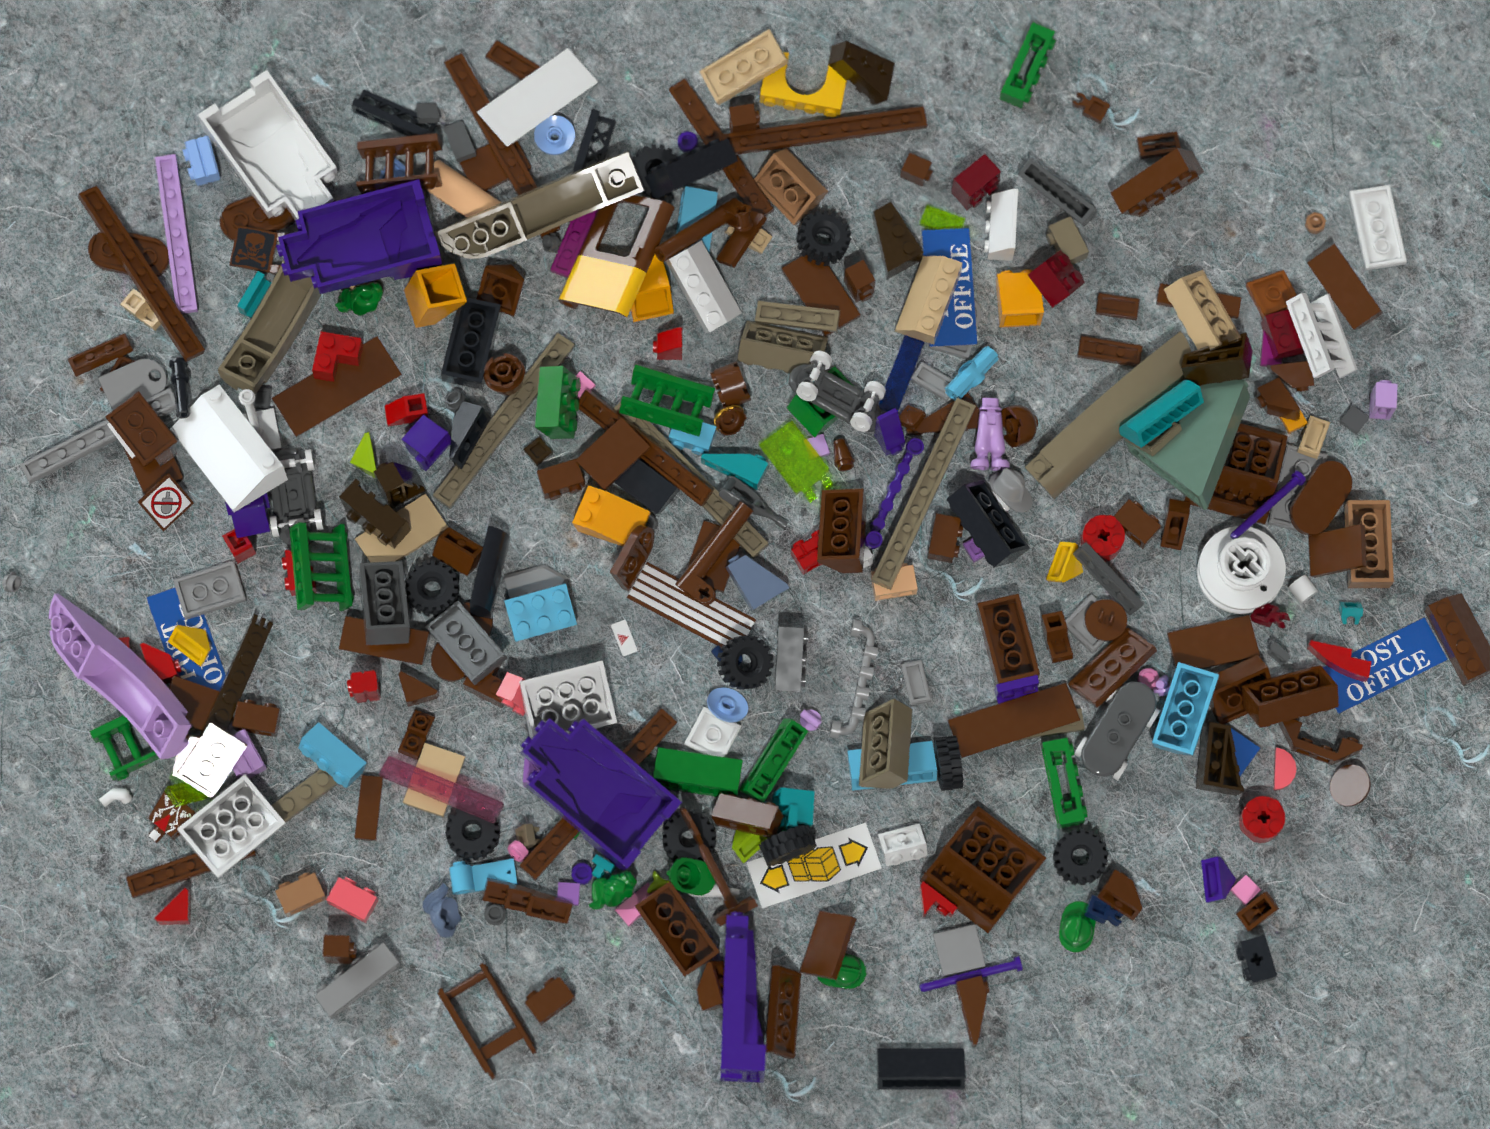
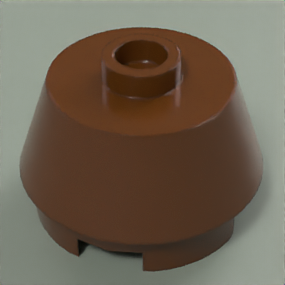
M504 353V356L497 357L496 359L491 358L487 362L484 369V380L490 389L507 396L516 393L521 388L525 376V368L522 362L514 355Z

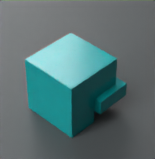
M781 787L773 793L772 803L779 807L784 816L778 833L797 826L809 825L810 827L813 825L815 791Z

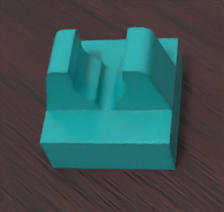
M1339 602L1342 623L1347 624V618L1353 616L1354 624L1358 625L1361 617H1363L1361 603Z
M597 854L592 860V863L596 865L592 875L598 879L605 872L612 874L616 868L615 865Z

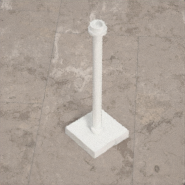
M249 389L241 391L239 401L245 405L247 411L246 414H243L272 452L282 449L274 408L255 412L253 404L255 401L254 392Z

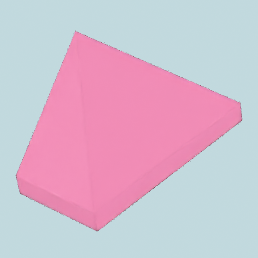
M649 883L645 884L632 897L615 909L628 927L641 917L635 905L652 894L647 892L650 886Z

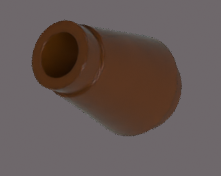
M845 439L835 440L833 442L834 465L838 471H848L854 467V457Z

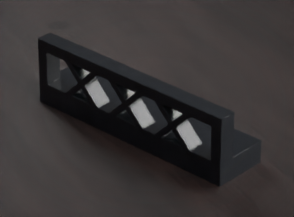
M364 89L358 99L355 98L351 104L354 113L405 136L433 134L437 123H426L431 125L429 130L417 126L421 123H418L416 112ZM365 97L373 99L376 106L363 102ZM391 107L394 114H390L380 108ZM406 114L411 117L412 122L403 120L399 116Z
M592 109L572 173L585 168L586 163L592 159H595L597 163L605 160L616 120L600 116V111ZM599 122L610 125L609 131L601 135L597 129ZM600 140L604 146L603 150L594 153L592 144Z

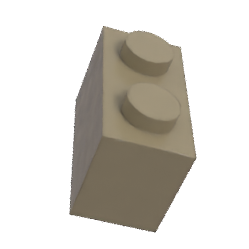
M1071 216L1048 226L1046 239L1050 245L1054 246L1055 253L1061 250L1069 257L1072 265L1087 259L1089 250Z

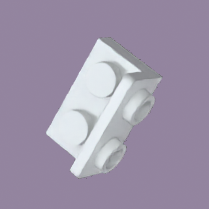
M920 824L878 834L886 866L899 865L903 862L918 860L928 855L926 841Z

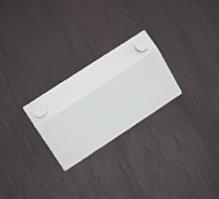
M220 385L201 395L189 408L190 416L184 419L180 418L170 428L171 432L233 512H236L288 480L282 463Z

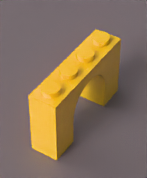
M783 52L789 62V53ZM788 64L763 78L760 102L766 106L773 107L778 105L783 106L787 110L800 109L809 114L817 112L827 117H840L847 81L829 65L823 87L810 95L798 94L787 85L785 77Z

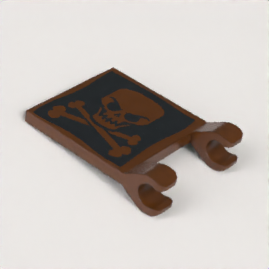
M238 225L229 266L276 275L281 265H272L276 244L279 242V236L287 235L288 233H276Z

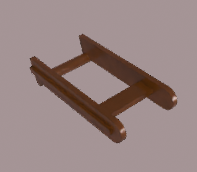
M481 963L479 966L482 971L446 993L442 988L438 989L439 992L437 994L485 1074L488 1073L491 1080H493L495 1076L486 1062L488 1059L521 1039L525 1041L533 1055L537 1052L533 1047V1041L486 964ZM486 978L514 1023L515 1028L478 1049L449 1000Z

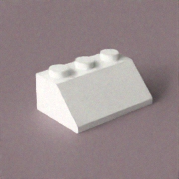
M1018 189L994 193L991 195V200L986 203V213H990V218L985 223V233H989V238L985 240L984 252L988 253V260H1013L1016 243Z

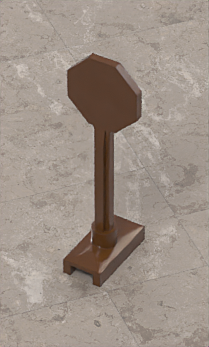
M682 807L680 809L682 817L697 842L700 853L724 898L723 902L727 909L713 916L717 925L722 926L726 924L727 915H731L732 912L746 913L758 905L751 896L738 902L735 895L731 894L709 849L703 843L694 821L686 808Z

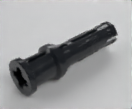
M177 357L169 361V367L172 369L170 381L174 385L176 416L184 419L190 416L187 391L189 375L186 371L188 361L186 362L182 357Z

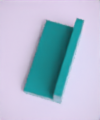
M257 271L237 305L239 313L249 318L253 317L272 284L266 280L265 274Z

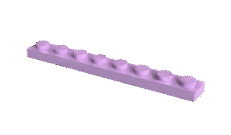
M176 154L155 157L175 305L181 314L198 312Z

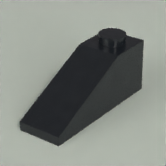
M464 401L453 418L449 458L458 469L463 468L492 418L482 406Z

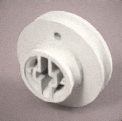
M1234 526L1219 531L1206 543L1198 560L1197 578L1202 592L1216 607L1229 613L1249 614L1253 613L1256 608L1267 603L1270 604L1275 599L1285 579V560L1277 543L1269 535L1256 528L1250 527L1239 538L1233 540L1230 535L1238 527ZM1266 586L1267 590L1261 591L1260 587Z

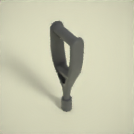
M729 476L726 479L725 486L719 491V496L734 507L743 502L754 511L752 514L769 518L782 529L787 526L788 522L781 517L775 516L760 496L748 485L734 476ZM734 488L742 495H744L748 500H750L753 504L736 496L731 492V490Z

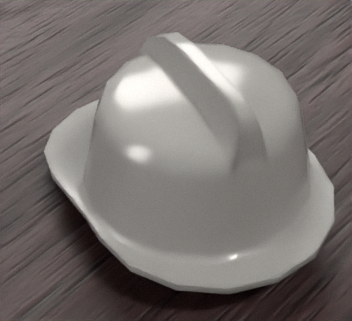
M1005 468L1002 473H996L990 478L989 484L991 489L1009 508L1020 513L1030 510L1033 501L1030 493L1025 488V480L1021 473Z

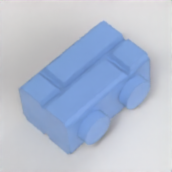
M209 136L186 141V149H183L185 161H190L191 168H188L190 179H195L198 186L220 180Z

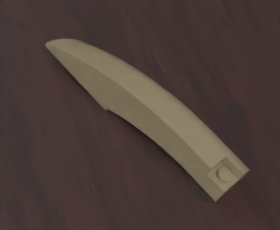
M626 151L506 200L436 231L434 234L442 246L451 253L468 259L484 258L527 241L583 215L644 191V186L630 152Z
M282 266L279 268L250 322L218 368L220 377L235 390H238V388L243 390L249 389L256 395L262 384L267 383L322 295L319 293L318 288L314 289L311 277L290 282L289 276H284Z
M1182 332L1177 333L1120 379L1025 466L1028 473L1054 500L1100 457L1124 438L1119 433L1121 425L1185 380L1181 369L1183 355L1190 353L1191 349Z

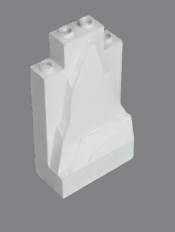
M267 70L250 80L251 88L221 108L213 104L198 114L203 131L209 136L215 147L218 146L268 218L281 215L284 209L287 208L296 220L299 219L297 211L334 202L332 195L323 183H329L335 179L336 174H338L337 167Z

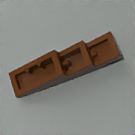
M487 878L482 895L483 901L502 904L504 908L525 912L526 916L568 924L573 906L572 902L553 895Z

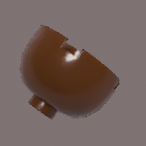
M1011 405L1001 410L1002 424L1007 435H1003L1006 443L1010 447L1028 444L1035 437L1038 427L1037 417L1030 409L1022 405Z

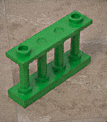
M635 365L631 385H635L630 398L622 397L619 413L699 437L703 420L699 419L703 406L711 408L715 388ZM643 388L655 391L650 404L639 401ZM663 394L675 397L670 410L659 407ZM683 400L695 403L691 416L679 413Z
M301 522L289 528L297 610H306L313 606L314 602H339V611H345L353 606L354 597L350 585L345 525H338L332 529V533L309 532L306 523ZM308 540L333 541L334 553L310 552ZM310 561H334L336 573H313L310 568ZM312 581L337 582L338 594L314 593Z
M124 715L89 731L95 743H103L115 768V770L109 772L113 781L116 779L118 781L129 777V773L160 759L154 751L142 757L130 731L133 725ZM118 732L123 735L134 758V761L124 766L110 740L111 736Z

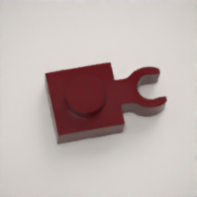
M1268 603L1256 608L1250 616L1252 622L1269 628L1272 623L1276 624L1279 628H1285L1282 620L1290 621L1287 613L1280 612L1279 607Z

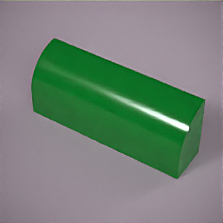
M658 747L653 778L668 790L719 797L720 794H734L738 796L743 760Z

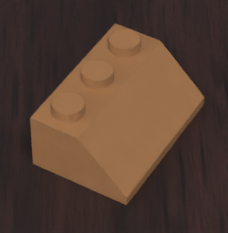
M787 148L774 153L754 179L762 193L793 225L797 224L811 212L828 193L825 187Z

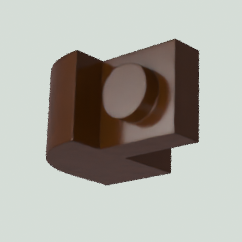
M1063 611L1042 615L1044 641L1052 663L1073 659L1072 649L1068 640V627Z

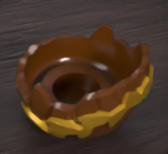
M732 404L718 411L714 417V425L719 433L725 436L734 435L744 426L747 417L741 406Z

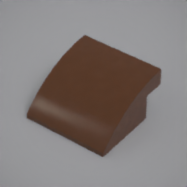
M1240 423L1207 509L1247 519L1274 495L1278 484L1288 436ZM1185 496L1184 501L1190 502V505L1199 507L1196 503H1194L1192 500ZM1269 511L1257 523L1266 524Z
M978 806L943 847L939 856L925 872L920 882L924 881L958 907L957 910L989 934L1044 863L1046 857Z

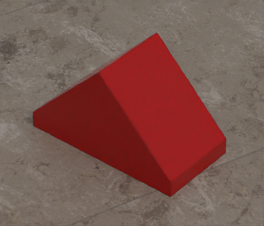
M235 529L222 535L237 564L256 554L248 537L237 538Z
M184 888L154 918L159 925L190 924V892Z

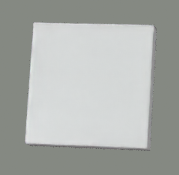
M703 707L684 746L700 754L726 757L742 726L735 722L720 720L709 709Z

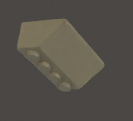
M747 321L741 338L737 361L743 362L746 365L763 366L766 369L783 370L790 374L797 366L811 364L810 359L815 351L825 352L828 337Z
M892 699L865 713L859 786L893 789L908 781L912 709L896 699Z

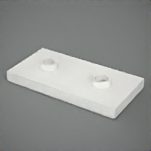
M1390 185L1349 191L1348 194L1365 271L1406 264V255Z

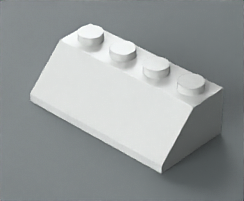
M702 240L666 260L669 269L705 333L715 330L742 313Z

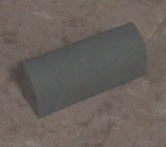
M1032 158L1018 173L1022 179L1081 225L1086 226L1096 216L1097 210L1094 206Z

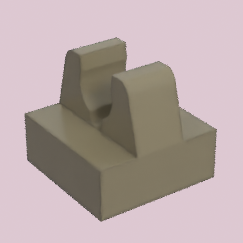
M524 824L515 829L516 840L521 842L526 849L534 847L541 842V839L537 840L534 836V833L540 830L538 827L533 826V824Z

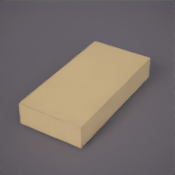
M1310 416L1297 453L1318 459L1330 422Z

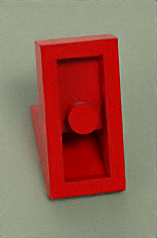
M924 881L921 883L920 896L923 918L933 905L936 906V911L944 917L947 915L952 917L958 907Z

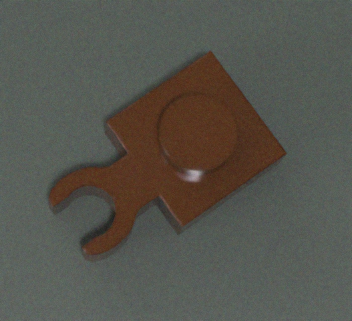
M1077 93L1076 97L1080 98L1082 102L1078 103L1073 100L1072 105L1075 108H1083L1082 115L1101 124L1111 104L1093 95L1088 100L1084 94Z

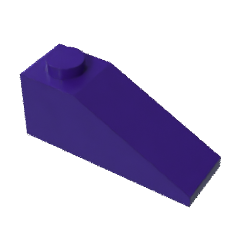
M896 408L878 416L876 419L874 436L885 456L890 454L892 456L897 455L903 451L905 446V438Z

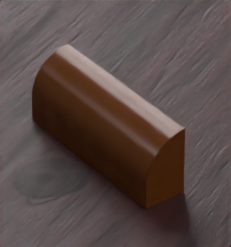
M1335 244L1307 262L1353 330L1362 328L1383 314L1378 304Z
M345 616L339 649L423 665L428 650L430 633L410 628L409 643L366 645L364 620Z

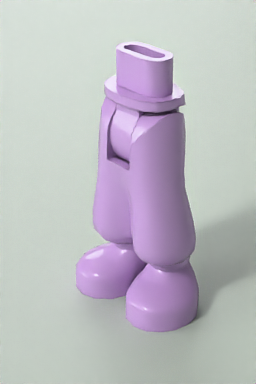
M982 398L974 446L977 458L971 461L970 468L988 470V453L990 452L991 471H1001L1005 468L1010 469L1009 461L1002 459V455L1005 452V441L999 399Z

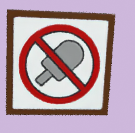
M169 473L137 501L163 532L194 504Z

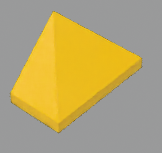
M1072 542L1059 543L1046 578L1047 581L1064 583L1083 573L1082 564L1073 555L1078 549V544Z
M177 625L168 640L171 645L200 667L204 664L211 650L206 630Z

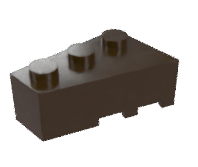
M848 41L832 45L828 65L846 81L849 80L855 85L856 90L866 95L872 105L888 101L895 63Z
M892 202L873 211L872 220L880 247L886 280L920 262L923 257V251Z
M1247 333L1240 334L1241 338L1228 342V339L1221 341L1222 345L1211 349L1209 346L1184 354L1181 369L1185 380L1202 386L1249 378L1253 350Z
M392 461L377 466V470L374 471L378 489L387 505L391 508L427 491L414 468Z
M355 478L339 496L347 513V519L353 524L359 523L367 534L371 535L373 533L383 545H390L395 549L411 531L407 521L387 504L384 506L375 499L376 495L372 491L369 494L366 493L360 486L361 482Z
M1209 722L1202 727L1196 789L1234 796L1244 792V787L1241 785L1240 769L1236 761V750L1230 725Z

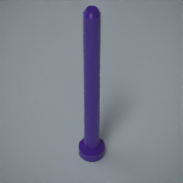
M1295 471L1291 475L1292 479L1231 533L1230 537L1233 540L1239 538L1294 487L1303 485L1306 482L1304 475L1299 471Z
M1017 956L1014 957V961L926 982L920 985L921 992L954 985L958 981L977 976L986 977L1014 969L1017 972L1023 971L1021 960Z

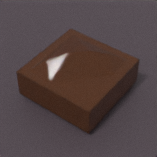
M907 405L899 415L901 426L913 431L916 430L926 417L925 411Z

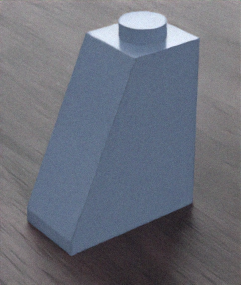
M739 554L728 560L729 565L725 567L751 611L790 588L787 583L746 555L741 558Z

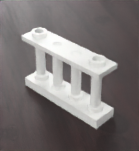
M1300 293L1286 301L1314 378H1319L1331 372L1334 368H1336L1339 378H1343L1358 370L1330 294H1326L1311 303L1307 293Z

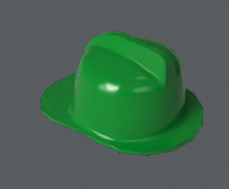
M680 858L675 861L666 873L669 875L670 882L677 890L688 894L705 895L715 885V880L706 863L695 859Z
M1082 901L1070 903L1062 914L1059 940L1062 946L1071 952L1086 950L1091 945L1094 936L1096 921L1084 916L1087 903Z
M845 954L837 980L817 977V979L827 986L854 989L864 982L866 967L859 957Z

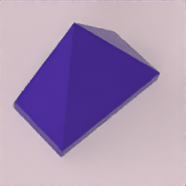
M1220 856L1201 860L1206 903L1226 899L1236 878Z

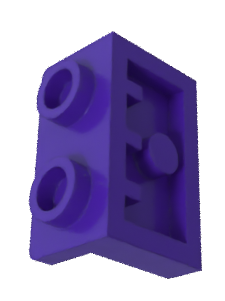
M1034 675L997 684L994 689L997 703L1000 704L1038 692V676Z

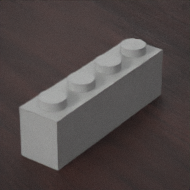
M384 942L381 945L377 943L368 950L369 954L363 959L359 957L354 960L349 970L346 972L342 970L336 974L331 984H324L317 989V994L314 997L331 1019L339 1015L401 966Z

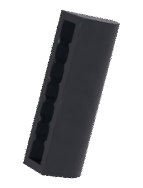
M640 459L614 482L657 515L670 504L679 492L676 486Z
M488 526L470 600L471 615L492 619L510 543L509 535L493 526Z
M877 1048L878 1090L965 1089L964 1048Z

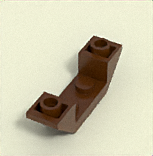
M1298 718L1278 723L1291 751L1329 765H1334L1358 754L1363 747L1357 739L1347 737L1342 738L1337 752H1333L1331 747L1314 745L1313 741L1307 738L1298 739L1297 737L1302 726V722L1298 721Z

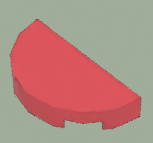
M1276 747L1274 790H1282L1293 781L1297 769L1292 755L1286 750Z

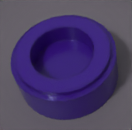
M689 131L681 133L677 140L678 148L684 153L697 148V136Z
M578 863L573 867L571 876L575 883L586 885L592 880L593 871L588 864Z

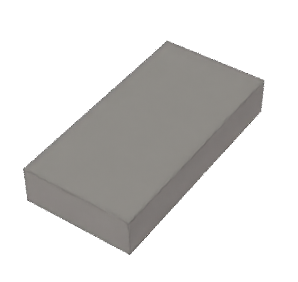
M921 362L911 381L947 401L949 397L945 393V387L952 379Z
M922 660L901 664L910 706L931 702Z

